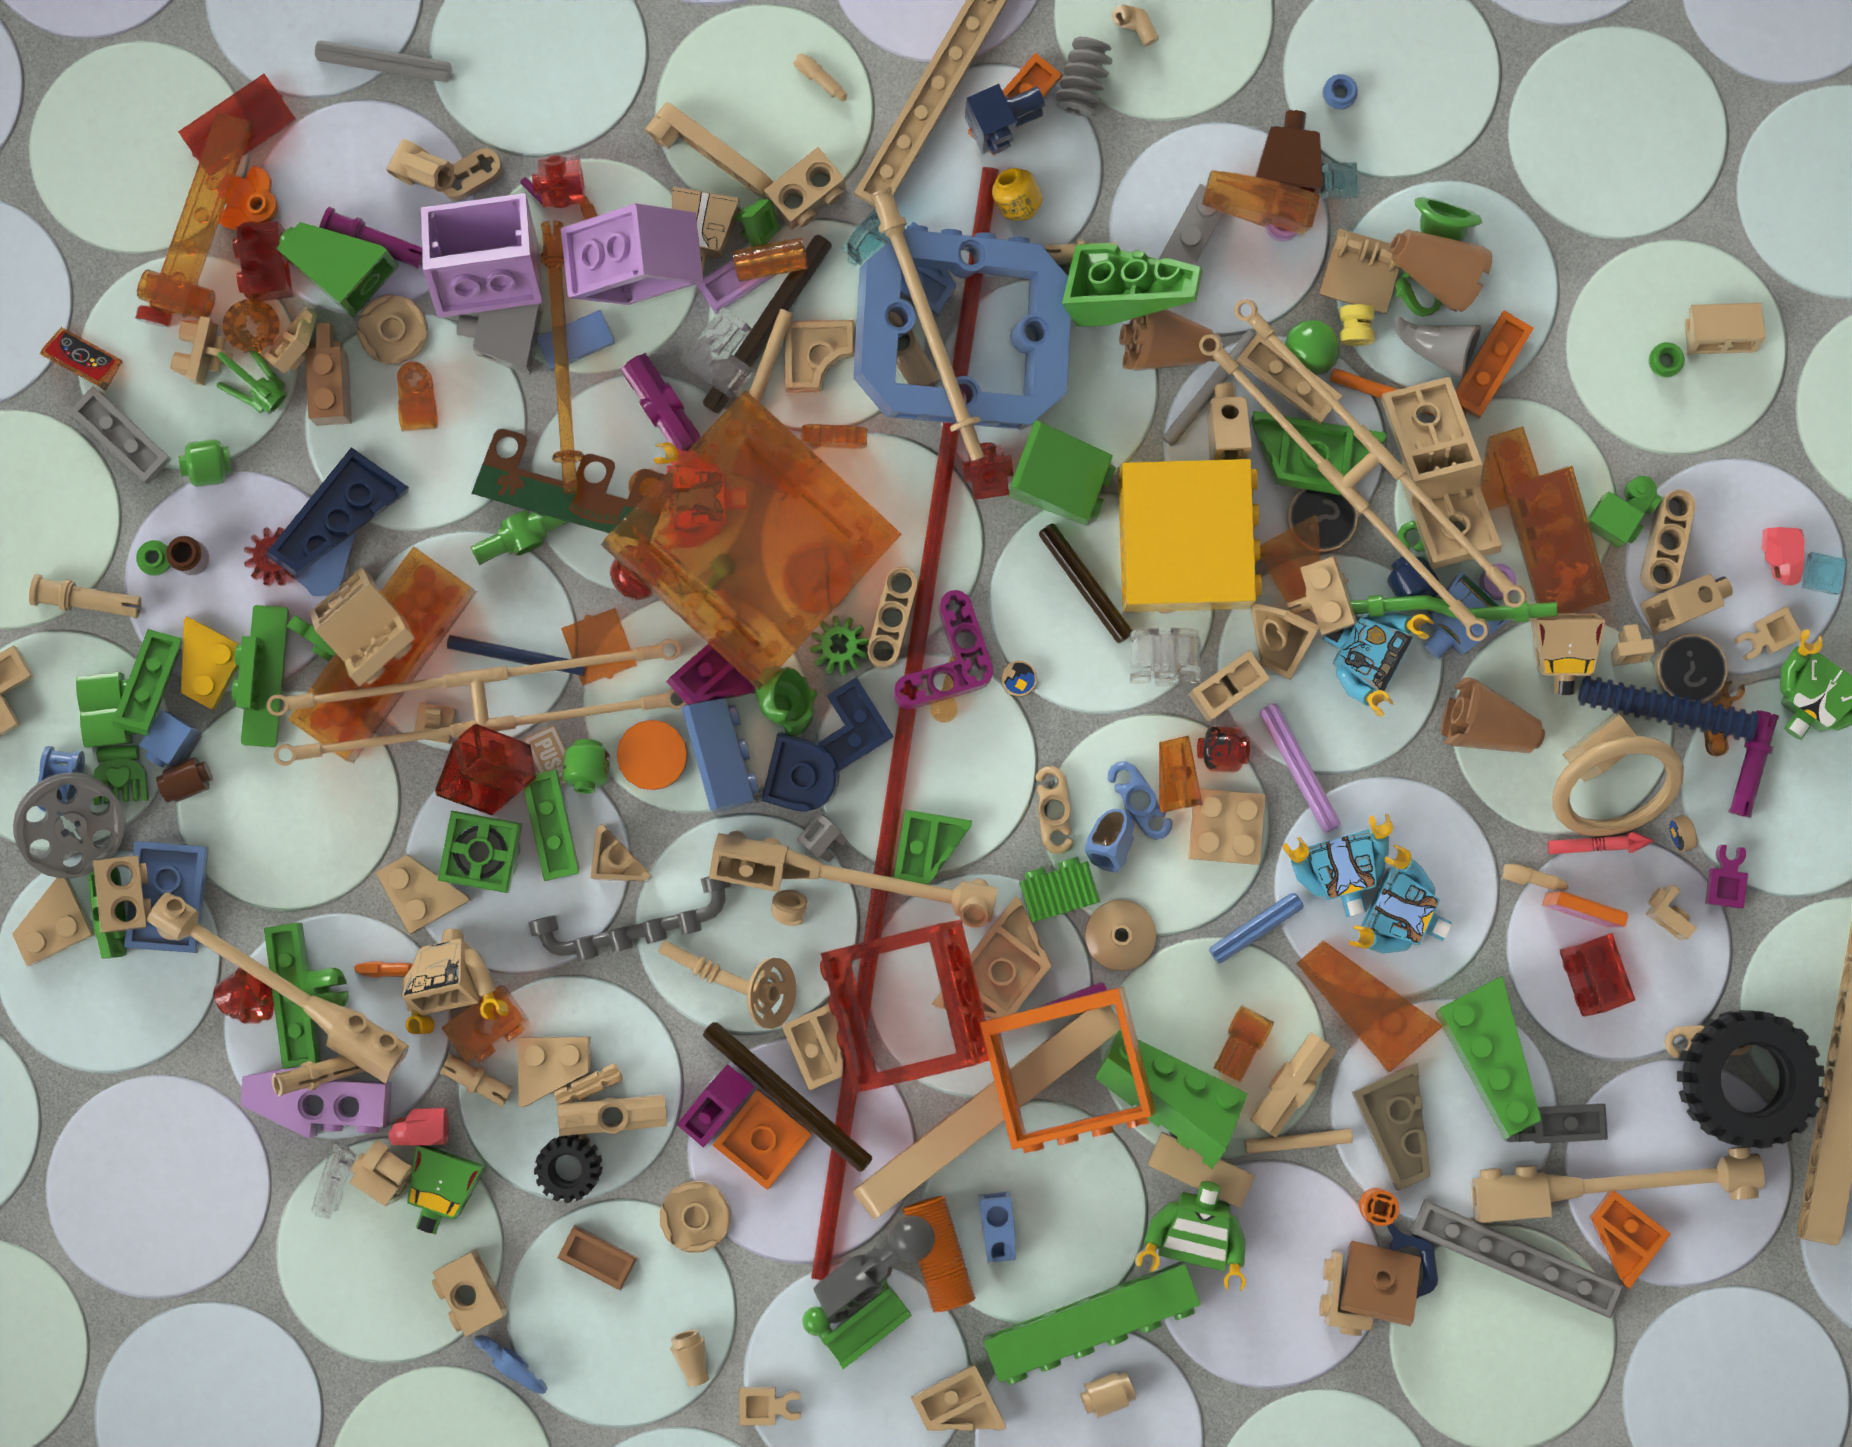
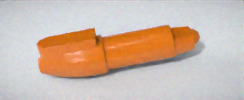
M371 961L355 965L354 970L357 974L372 978L405 977L413 964Z

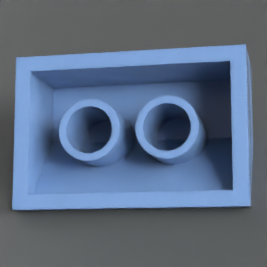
M723 698L682 706L710 810L716 814L755 803L754 794L760 793L755 773L748 774L744 760L751 758L745 738L739 740L735 726L741 725L736 705L729 706L728 700Z

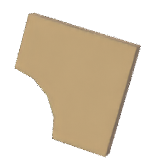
M854 320L790 321L785 335L786 392H821L823 378L830 367L842 359L855 357Z

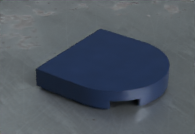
M782 732L777 733L761 801L799 812H807L824 806L833 798L839 785L840 774L836 759L826 747L817 742Z

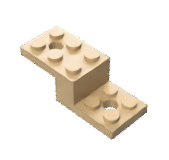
M1446 377L1383 393L1381 401L1402 457V466L1407 470L1406 474L1451 522H1460L1465 526L1466 529L1461 533L1483 556L1501 552L1502 545L1479 486L1483 464L1451 378ZM1428 412L1433 414L1436 419L1431 423H1423L1418 420L1417 416L1420 413ZM1401 482L1431 568L1435 569L1474 559Z
M363 566L309 612L315 631L345 662L349 676L359 687L365 681L371 684L378 679L385 671L383 666L393 657L396 660L400 659L413 646L411 641L415 637L406 619L380 592L372 576Z

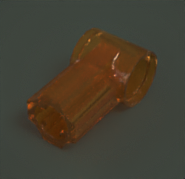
M1241 1005L1227 1032L1229 1036L1213 1068L1241 1082L1257 1049L1260 1050L1265 1043L1274 1021Z

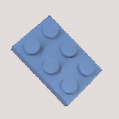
M134 842L133 856L138 855L139 863H146L148 884L142 885L143 899L150 898L151 910L164 893L169 892L174 896L182 898L185 903L199 911L198 924L201 925L209 847ZM128 903L127 922L134 919L136 914L135 908L131 903ZM146 920L145 928L126 930L124 947L198 953L199 941L191 936L180 941L165 939L158 933L157 928Z

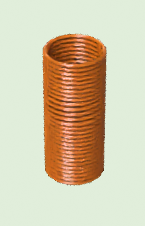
M945 1196L926 1199L902 1209L905 1216L916 1215L925 1219L934 1231L935 1242L932 1251L926 1258L918 1261V1264H921L919 1266L921 1268L920 1272H922L925 1288L928 1291V1298H930V1305H932L931 1308L934 1313L955 1309L969 1304L976 1299L973 1287L971 1286L972 1283H970V1276H968V1269L965 1267V1259H963L961 1248H959V1241H957V1234H955L956 1231L953 1227L954 1224H952L953 1221L951 1220L952 1217H950L951 1214L949 1213L950 1210H948L949 1207L947 1206Z

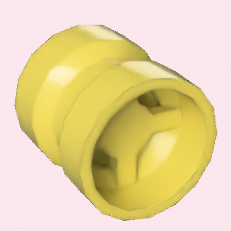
M1366 304L1340 307V320L1343 322V330L1340 332V344L1363 346L1375 343V331L1371 328V321L1375 318V307Z

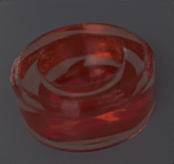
M140 305L137 307L135 319L148 324L170 328L173 315L158 308Z

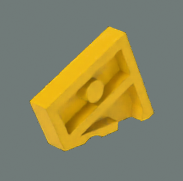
M188 616L185 617L183 626L181 693L215 710L239 667L235 664V650L239 643Z

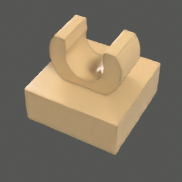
M420 702L414 732L450 727V724H454L457 709ZM452 736L430 738L426 740L450 744Z

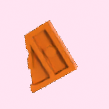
M1616 1191L1608 1192L1589 1216L1621 1283L1629 1289L1671 1235Z

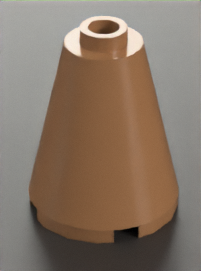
M1410 229L1405 230L1402 234H1396L1389 247V252L1392 253L1391 259L1397 266L1448 309L1455 312L1457 310L1460 312L1465 311L1479 295L1484 285L1478 281L1482 272L1489 274L1493 258L1491 250L1484 246Z
M1463 678L1457 684L1455 689L1460 690L1456 700L1449 698L1442 717L1441 735L1447 737L1443 741L1445 744L1454 747L1531 753L1535 748L1538 749L1542 745L1545 730L1542 728L1541 720L1474 678Z

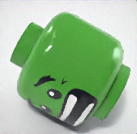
M591 739L576 740L574 745L569 746L564 753L562 774L564 781L574 786L575 792L583 794L594 793L595 788L604 786L608 781L609 752L602 747V743Z

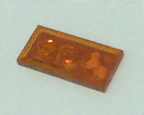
M1566 466L1503 486L1536 603L1557 602L1558 614H1569L1610 601V595L1573 466Z

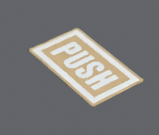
M555 725L523 738L522 740L537 772L543 773L558 770L561 787L566 785L567 783L562 777L566 748Z

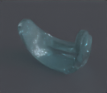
M876 210L872 211L841 247L842 251L849 255L847 259L849 263L855 267L857 264L861 266L886 237L885 234L880 233L878 226L881 223ZM874 225L875 227L865 235V237L861 240V242L855 249L854 247L859 238L861 237V235L869 227Z

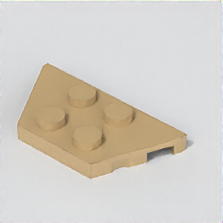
M1017 896L1014 897L932 1004L935 1007L992 1019L1014 1014L1052 965L1021 900Z

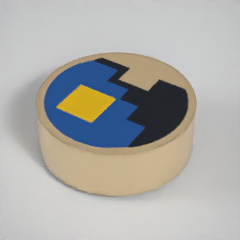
M1014 661L1008 664L1003 670L1001 677L1002 686L1005 691L1016 697L1028 695L1034 689L1037 681L1034 668L1024 661Z
M1685 815L1671 818L1668 828L1676 849L1679 852L1694 849L1697 845V834L1692 821Z

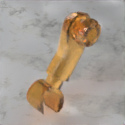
M1732 680L1726 681L1720 690L1722 695L1720 701L1716 700L1713 706L1723 704L1724 708L1728 709L1734 701L1743 697L1745 693L1744 684H1740L1737 694L1731 697L1728 694V688ZM1710 730L1704 733L1705 748L1710 755L1718 757L1728 752L1729 743L1727 738L1722 736V733L1718 732L1717 735H1712Z

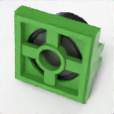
M451 810L438 881L509 893L513 874H515L518 867L517 857L521 851L519 840L523 823Z

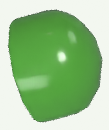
M1319 320L1299 322L1288 332L1285 341L1287 348L1315 375L1327 373L1337 363L1340 348L1336 334L1330 326Z

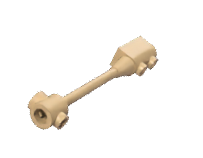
M732 831L729 834L718 833L713 848L710 879L779 892L782 879L823 878L950 903L955 915L960 916L965 925L973 928L981 927L992 920L998 888L989 886L983 879H974L971 882L962 881L952 890L821 864V861L791 850L789 846L781 845L775 838H766L763 841L747 838L740 831Z
M169 892L164 893L152 908L147 922L155 926L163 938L180 941L191 936L304 1008L303 1011L328 1034L327 1047L386 1084L406 1057L409 1045L398 1039L392 1032L385 1031L368 1020L360 1012H356L349 1007H342L314 995L310 996L198 924L199 911L185 903L182 898L174 896Z
M1732 1147L1728 1148L1729 1156L1720 1157L1716 1168L1581 1179L1578 1177L1537 1172V1165L1515 1167L1516 1174L1503 1176L1501 1168L1479 1170L1480 1178H1472L1471 1182L1474 1220L1484 1223L1552 1217L1551 1203L1577 1198L1588 1193L1718 1182L1725 1192H1729V1197L1732 1200L1759 1198L1758 1190L1764 1188V1167L1758 1153L1751 1154L1750 1148Z

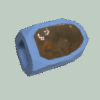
M1111 809L1106 811L1097 819L1087 838L1084 851L1090 862L1102 870L1117 873L1127 862V854L1134 840L1133 830L1135 824L1127 810Z

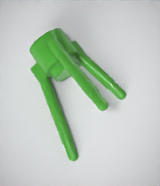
M240 332V339L269 380L267 381L264 377L258 381L255 380L227 355L219 352L218 358L252 387L249 393L253 398L222 382H218L217 387L252 406L260 414L264 410L271 414L286 399L287 393L283 390L286 384L274 374L244 332Z

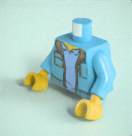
M1385 814L1386 821L1382 825H1376L1374 815L1369 817L1368 821L1372 834L1370 829L1309 847L1301 837H1297L1299 846L1295 850H1291L1288 844L1284 843L1283 850L1291 859L1297 881L1314 896L1323 897L1325 901L1341 897L1347 917L1367 912L1361 891L1377 887V881L1383 876L1386 865L1384 859L1389 855V835L1393 831V824L1389 815Z
M1397 844L1393 845L1398 851L1395 860L1387 856L1384 859L1386 863L1394 867L1387 868L1361 926H1353V929H1357L1360 932V938L1357 942L1349 940V945L1370 949L1382 954L1407 951L1412 944L1420 945L1425 933L1443 941L1450 930L1452 922L1434 914L1440 902V899L1435 896L1434 884L1423 867L1412 858L1411 852Z

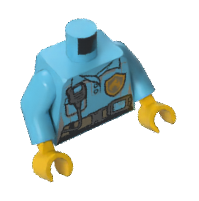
M1385 612L1384 616L1370 617L1367 614L1364 618L1359 617L1357 625L1352 626L1350 630L1345 628L1324 635L1322 640L1339 648L1333 665L1337 667L1336 676L1347 695L1366 706H1370L1377 716H1384V712L1377 706L1383 701L1393 705V701L1385 692V689L1414 638L1409 633L1413 632L1421 639H1428L1430 635L1419 631L1423 623L1434 624V622L1423 614H1418L1414 617L1395 612Z

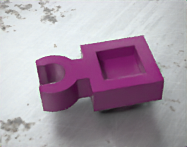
M1718 845L1716 859L1720 863V869H1709L1705 904L1744 909L1748 873L1738 872V867L1746 858V850L1743 847L1737 848L1736 857L1730 860L1726 856L1727 845Z

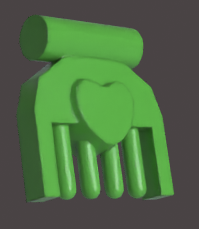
M138 745L98 748L96 751L97 761L103 763L94 770L93 777L102 781L108 787L110 783L118 801H120L119 789H122L124 802L129 801L128 786L131 783L133 801L137 802L139 800L138 779H140L141 801H149L148 779L145 768L140 763L132 760L139 759L140 751ZM102 796L94 798V805H102ZM103 796L104 803L108 804V798Z

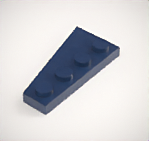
M351 447L267 551V557L294 576H298L408 493L409 487Z

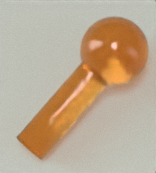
M950 656L949 662L955 661L954 657ZM945 674L941 691H948L953 687V680L947 674ZM954 698L931 704L930 712L936 721L948 723L956 717L958 705Z

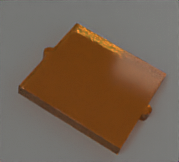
M616 608L592 617L586 615L584 620L561 628L572 659L631 651ZM635 659L590 665L587 666L584 676H578L582 686L605 677L612 679L613 674L635 667L637 664Z

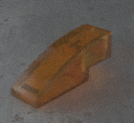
M1212 170L1209 174L1202 205L1263 227L1273 224L1302 235L1313 226L1320 195L1272 180Z

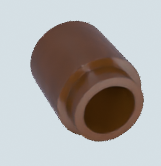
M179 536L173 539L167 547L166 557L169 564L184 574L197 575L208 566L209 552L207 548L192 537Z
M196 757L163 770L162 775L156 777L159 791L167 803L173 800L178 803L207 791L210 788L209 782L213 780L208 764L205 761L199 762Z

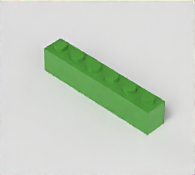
M1180 1261L983 1337V1341L999 1383L1006 1380L1007 1384L1010 1385L1028 1377L1026 1372L1040 1367L1041 1372L1056 1368L1061 1365L1060 1359L1072 1354L1075 1359L1090 1355L1095 1352L1093 1346L1106 1341L1108 1346L1119 1344L1127 1340V1333L1141 1329L1142 1333L1155 1330L1162 1326L1161 1320L1174 1316L1175 1320L1189 1317L1195 1314L1194 1308L1201 1304L1186 1264Z

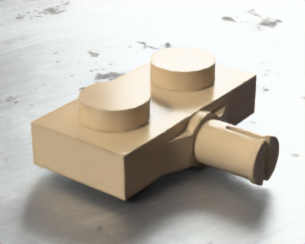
M1332 556L1301 567V573L1306 585V597L1287 602V608L1291 609L1288 611L1297 615L1311 610L1316 617L1321 635H1327L1357 625L1337 558Z

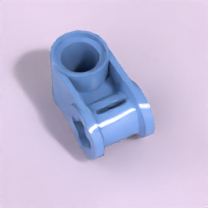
M46 746L40 759L38 783L57 774H83L85 764L84 752L77 750L74 753L56 751L53 746ZM57 763H65L67 765H59ZM71 784L62 785L58 789L61 791L62 801L71 799L76 792L75 786ZM37 806L40 810L46 812V808Z

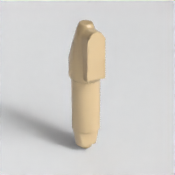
M800 53L797 55V60L793 65L809 80L814 79L832 97L837 96L843 102L847 100V93L823 70L821 65L805 54Z
M1505 864L1503 866L1502 878L1523 885L1529 882L1554 891L1556 888L1561 890L1569 888L1567 881L1534 870L1531 867L1521 864Z

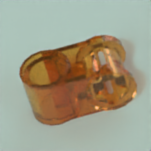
M407 362L400 367L397 374L399 394L398 415L401 431L437 429L438 415L432 375L419 362ZM414 372H417L423 378V380L417 381V387H413L407 381V379L413 378Z

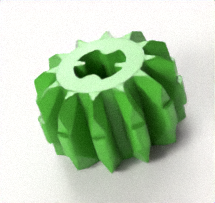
M833 616V628L830 629L825 621H821L819 625L825 634L812 633V639L822 644L811 646L810 652L814 654L823 652L815 660V664L821 666L828 660L829 663L826 668L828 674L831 675L834 672L835 666L839 665L841 676H846L847 669L845 664L850 663L852 668L857 671L860 669V666L854 659L855 656L865 660L868 658V653L858 649V647L867 646L869 639H856L864 632V627L860 625L851 631L853 618L848 617L845 620L844 627L840 626L839 617ZM839 637L840 641L843 638L848 640L846 643L847 651L843 654H840L839 650H837V654L831 651L834 648L832 641Z

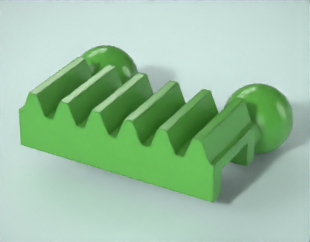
M887 1279L881 1283L883 1289L878 1296L874 1297L834 1330L830 1328L831 1323L828 1321L822 1307H811L803 1315L802 1324L805 1331L811 1335L819 1336L843 1369L912 1316L891 1286L887 1284Z

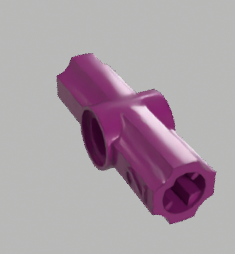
M646 353L635 356L620 368L629 385L640 398L639 403L655 428L658 426L668 442L674 444L676 449L689 452L696 449L703 442L699 432L683 411L685 408L670 384L664 382Z

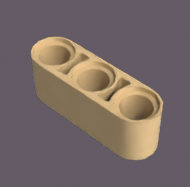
M1675 490L1662 497L1655 509L1640 574L1642 586L1651 593H1661L1672 588L1680 578L1695 513V500L1687 491ZM1670 500H1676L1681 504V516L1673 515L1670 512ZM1663 533L1671 535L1674 539L1675 546L1673 550L1663 547L1661 543ZM1655 567H1660L1666 572L1667 581L1665 584H1660L1654 579L1653 570Z
M906 567L893 569L886 578L868 644L870 663L881 670L892 668L899 659L917 592L916 576ZM904 576L911 581L912 586L908 592L897 593L892 589L891 584L896 577ZM889 610H896L900 612L903 620L897 627H888L882 620L884 614ZM880 644H888L893 648L894 654L888 661H879L873 654L875 647Z
M1161 1132L1147 1163L1148 1166L1199 1189L1202 1181L1214 1182L1221 1187L1219 1199L1236 1207H1242L1256 1175L1222 1159H1219L1214 1168L1211 1169L1202 1162L1204 1157L1191 1147L1187 1150L1176 1142L1177 1138Z

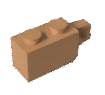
M331 323L316 324V343H309V349L305 350L308 418L317 426L352 424L347 353L343 350L342 342L335 341L333 325Z

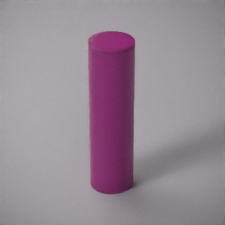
M527 177L520 181V184L542 205L548 200Z

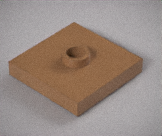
M1351 1240L1348 1246L1340 1310L1411 1327L1414 1322L1421 1257Z

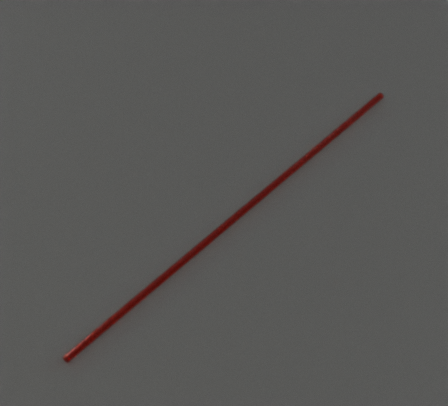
M982 168L972 236L974 237L976 233H990L995 203L992 188L999 175V170L996 168ZM969 252L968 264L973 265L974 258ZM980 273L965 278L952 368L956 378L959 376L968 377L983 274ZM961 390V393H962V396H963V399H964L965 393ZM943 423L904 676L923 670L959 430L954 432L950 430L954 423ZM906 684L901 695H908L910 700H914L915 694L920 688L911 689L910 685ZM899 706L873 872L876 875L891 877L916 709L907 710ZM871 888L835 1119V1125L850 1138L888 898V891ZM832 1148L811 1278L816 1280H823L830 1274L847 1161Z

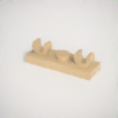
M1259 333L1256 334L1238 357L1236 362L1319 425L1332 410V407L1268 339L1264 340ZM1311 372L1334 398L1339 401L1342 395Z

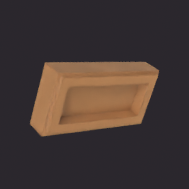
M574 1225L557 1258L621 1291L638 1257Z

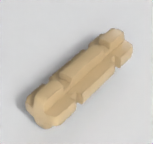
M617 1064L604 1067L600 1073L596 1071L572 1082L570 1087L567 1085L555 1090L556 1102L558 1104L575 1103L576 1099L582 1100L606 1089V1085L612 1086L623 1080L622 1073Z

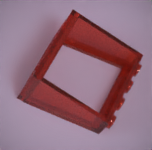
M961 919L820 953L822 958L820 962L821 975L827 981L830 991L828 998L829 1009L832 1015L836 1016L839 1029L837 1031V1043L839 1048L844 1051L847 1062L845 1076L848 1084L852 1086L854 1094L967 1068L989 1061L980 1022L986 1021ZM930 942L956 1053L877 1072L851 961Z

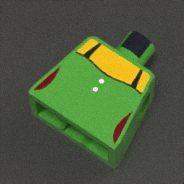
M418 1145L415 1151L407 1198L408 1204L422 1209L416 1228L430 1234H436L442 1216L454 1220L457 1219L464 1210L487 1165L429 1145Z

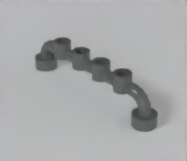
M709 876L701 878L703 892H711L712 896L711 902L706 907L652 919L567 942H560L553 935L552 931L559 929L556 915L530 921L528 925L531 936L539 935L543 946L550 953L558 956L576 954L578 961L599 956L598 948L611 945L612 952H618L632 948V940L645 937L647 944L667 939L666 931L680 928L681 935L702 930L700 923L715 918L723 910L726 901L725 888L730 887L731 883L710 879Z

